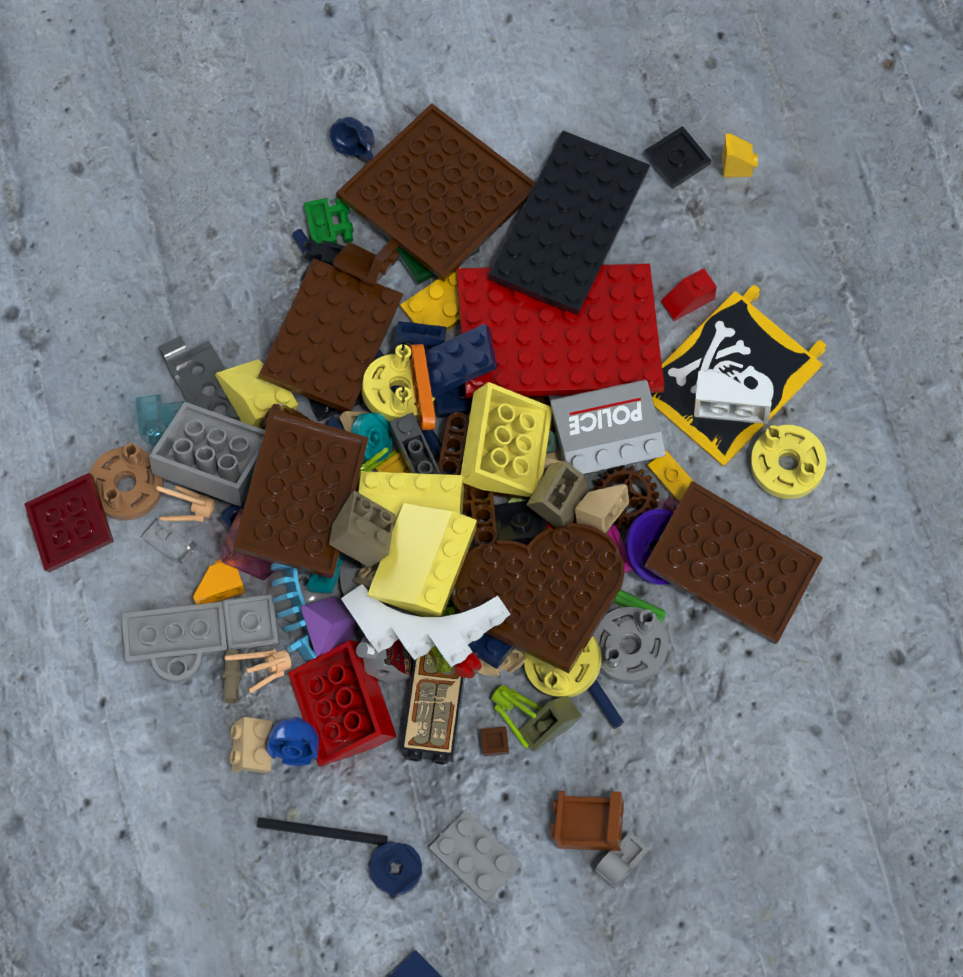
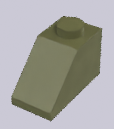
M565 696L549 701L536 714V718H531L519 731L532 751H536L566 732L582 716L571 699Z

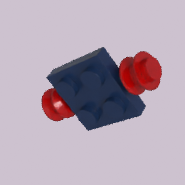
M484 633L480 639L468 644L472 653L461 663L455 664L454 670L460 677L471 679L475 676L474 670L479 671L482 668L479 659L498 669L515 647Z

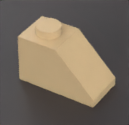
M621 484L588 492L575 506L574 512L577 523L592 526L606 533L629 504L628 486Z

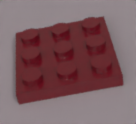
M90 473L24 503L43 567L47 572L54 571L114 542L94 477Z

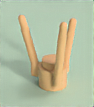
M175 485V489L182 493L160 486L156 487V490L192 502L191 512H195V515L161 516L159 518L160 521L204 522V518H211L215 499L198 494L179 485Z
M276 649L266 652L235 654L224 657L226 661L268 657L265 659V663L247 668V673L265 668L270 673L273 672V674L251 687L249 693H253L272 680L284 676V671L291 669V659L286 650L277 652Z

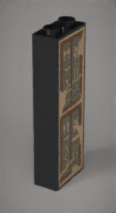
M447 605L443 617L459 613L454 605ZM436 645L426 655L414 660L401 751L402 756H405L410 761L419 762L422 759H430L435 764L445 765L448 762H454L465 678L460 677L455 672L454 666L451 667Z

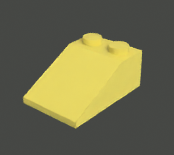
M259 359L217 372L215 376L241 422L265 430L262 421L265 418L266 412L273 404L287 405L295 410L298 407V403L291 391L258 378L263 366Z

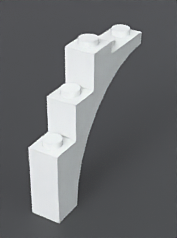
M363 584L341 598L378 653L391 647L396 640L400 639L413 659L416 660L418 657L426 655L436 645L451 667L461 663L472 653L468 646L469 643L480 639L485 632L501 624L506 617L511 615L498 596L474 609L444 617H419L403 614L387 607L379 600L368 597V590Z

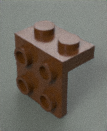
M391 239L377 255L353 243H348L334 258L333 265L344 273H350L360 278L364 283L375 285L383 275L388 273L391 265L394 266L400 255L397 252L399 243Z

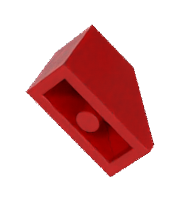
M703 268L684 278L661 300V304L674 322L715 300L717 286Z

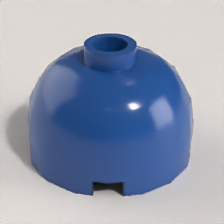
M293 717L282 720L270 732L267 752L273 759L276 756L282 758V763L286 765L304 766L311 764V759L315 758L316 760L318 757V733L310 723L302 718Z

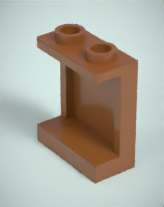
M559 791L558 799H554L553 814L556 815V823L551 825V839H555L557 848L620 851L624 813L622 792L611 791V797L608 798L566 796L565 791Z

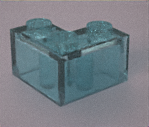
M161 394L136 398L138 425L145 444L156 445L184 401L164 404Z

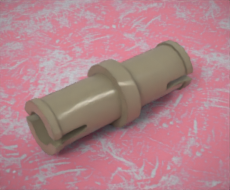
M238 650L225 651V656L241 654ZM225 660V670L222 673V680L224 681L222 700L230 704L238 703L239 682L242 680L240 660Z

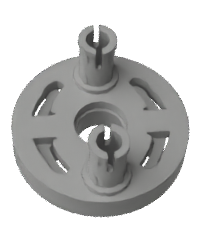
M636 607L615 609L604 616L593 634L598 643H600L602 655L600 671L611 680L624 684L641 683L655 676L665 663L668 653V636L656 614H652V610ZM625 639H633L639 644V650L635 654H625L620 649V643Z

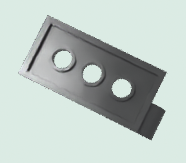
M178 336L158 347L187 403L213 412L217 406L223 405L227 408V411L223 414L224 416L241 421L215 376L217 372L226 369L209 341L188 350L182 337ZM197 366L205 369L204 373L199 376L191 373L193 368ZM207 386L216 388L212 395L202 393L203 389Z

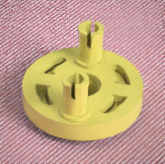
M402 344L398 345L395 354L385 355L373 361L367 368L362 382V397L366 406L372 413L383 415L388 422L412 412L416 420H418L409 362L411 349L407 345H404L403 351L401 350ZM394 385L402 386L397 388L395 393L390 390V387Z
M770 426V429L767 428L766 432L756 441L751 455V471L757 484L767 493L783 499L800 498L811 493L822 481L826 469L827 458L822 443L809 430L799 426ZM790 456L796 460L798 466L793 470H786L779 465V460L782 457Z
M593 635L570 673L564 672L525 653L524 666L529 680L537 689L552 697L561 698L568 696L570 698L586 691L596 680L601 668V649Z

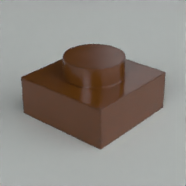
M506 726L481 729L483 757L509 754Z

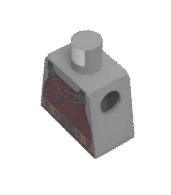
M364 637L361 643L358 644L356 653L364 659V667L367 674L392 685L412 677L410 655L400 639L396 640L391 647L379 653L367 637Z

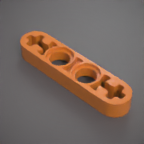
M413 344L409 346L411 349L409 362L419 427L421 430H434L435 413L424 345Z

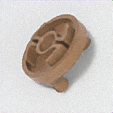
M127 443L124 447H118L104 453L96 460L90 470L96 486L98 479V492L105 514L112 519L128 521L143 517L155 508L162 497L163 492L157 491L156 487L164 488V478L153 475L151 469L147 472V469L151 468L150 454L140 449L137 444L133 446V443ZM122 479H134L136 481L134 488L127 492L119 491L118 484Z

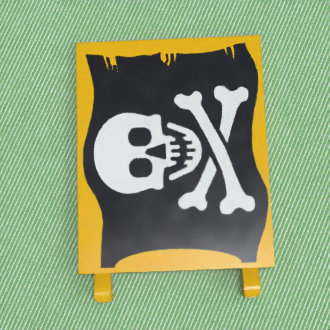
M752 285L743 297L734 291L662 363L664 391L651 393L654 407L723 467L766 424L694 417L698 372L712 369L718 371V373H724L771 401L770 420L823 366L817 358L825 352L826 343L818 340L809 352L751 304L760 296V288L756 285Z

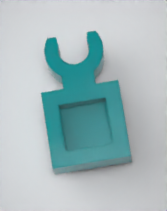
M340 554L332 579L311 574L306 585L310 592L333 593L340 576L338 567L343 562Z

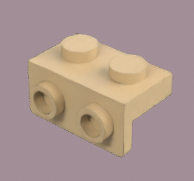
M243 717L234 722L230 732L231 739H233V747L229 758L233 773H238L242 770L260 773L271 771V757L267 752V742L272 730V721Z

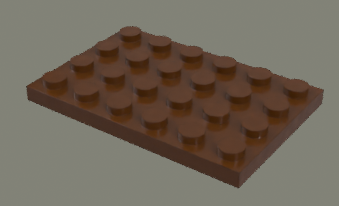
M313 258L260 370L258 378L343 412L352 411L361 392L364 374L369 365L375 361L400 305L403 293L378 283L375 285L364 283L360 278L350 273H344L335 266Z
M271 409L232 550L332 579L340 554V550L329 545L332 524L351 493L356 490L369 438Z
M691 481L643 567L763 638L777 644L823 557Z

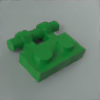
M337 197L335 198L336 205L329 206L327 198L304 202L311 238L318 245L323 240L337 244L336 235L340 234L343 235L344 242L346 243L354 240L352 235L354 232L353 224L350 223L348 217L350 213L349 207ZM332 216H338L340 224L333 225Z

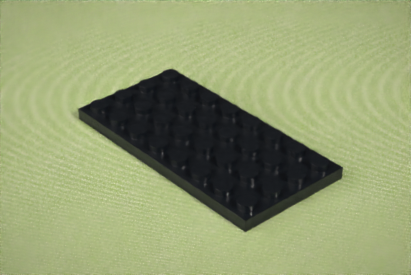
M562 131L498 255L488 279L579 315L648 174L650 164L569 132Z

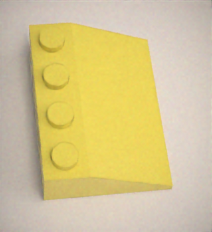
M490 382L473 393L461 469L463 483L481 490L531 497L543 477L552 415L551 407Z
M361 471L359 493L394 513V528L403 503L453 511L462 515L464 498L463 476Z
M403 503L392 531L389 555L380 561L367 596L423 617H443L475 534L477 520L453 511Z

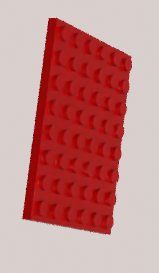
M650 264L603 265L579 315L489 280L488 277L492 268H457L461 334L482 324L490 327L497 362V369L465 383L466 398H473V393L488 382L522 396L575 395L645 379L648 382L651 393L664 391Z

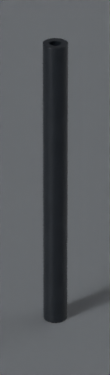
M261 817L258 818L257 828L381 846L388 841V836Z

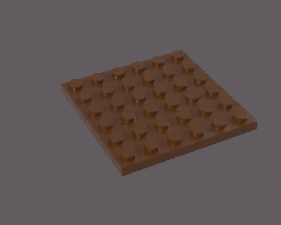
M431 103L336 192V197L390 240L393 239L399 243L400 248L442 281H445L526 203L536 182Z

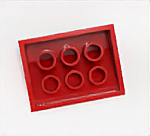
M349 640L288 672L302 717L318 733L319 752L317 762L321 767L374 749L397 737L376 677L366 673L364 659L356 653L360 642Z

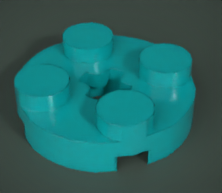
M379 413L359 414L352 426L351 433L369 438L363 459L364 462L387 447L389 451L377 460L382 461L386 459L392 448V438H389L387 431L391 430L386 418Z

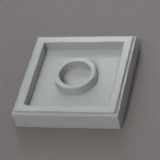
M273 593L222 600L228 650L280 645L275 603H273L272 599L274 598Z

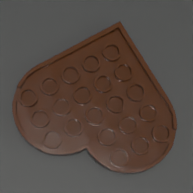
M568 523L564 527L544 530L528 546L515 541L499 540L490 546L482 547V545L471 549L467 552L451 596L459 614L479 607L498 596L511 615L506 617L501 624L492 627L485 633L564 672L570 673L619 594L623 585L625 566L619 552V547L607 534L585 524Z

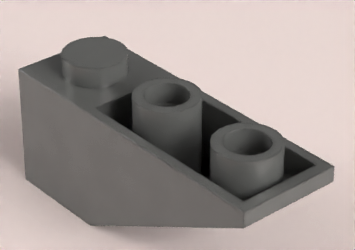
M413 412L391 420V434L410 472L417 474H441Z

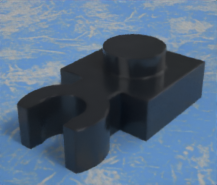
M306 240L303 247L311 251L306 250L303 258L306 260L319 259V261L334 266V258L345 246L324 240L318 245L314 240Z

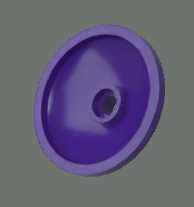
M665 509L649 510L636 517L628 529L625 540L626 556L631 568L641 579L655 585L670 584L643 567L651 554L649 545L652 548L655 547L673 512Z

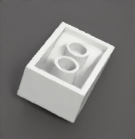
M712 369L698 372L694 417L768 424L771 401L724 373H718V371Z

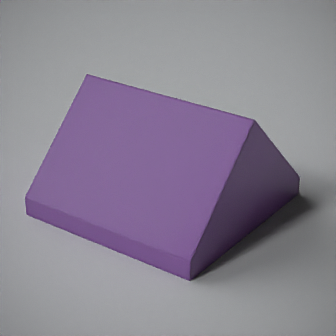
M332 596L301 606L316 656L329 652L331 649L352 639L358 623L344 602L337 597Z

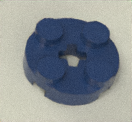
M386 843L375 851L371 859L370 875L374 885L380 891L392 897L404 895L412 891L418 885L423 874L419 854L412 846L405 843ZM392 863L396 865L401 863L403 865L401 868L402 873L392 875L390 873L392 869L390 865Z

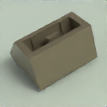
M567 461L550 464L528 501L527 506L556 528L573 523L576 518L574 512L576 504L590 492L584 475Z
M353 491L332 524L329 545L370 568L389 555L395 514L362 494Z

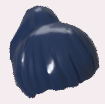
M353 117L339 118L332 124L330 139L332 146L337 152L346 156H361L368 161L373 158L371 149L375 141L370 127L364 126Z

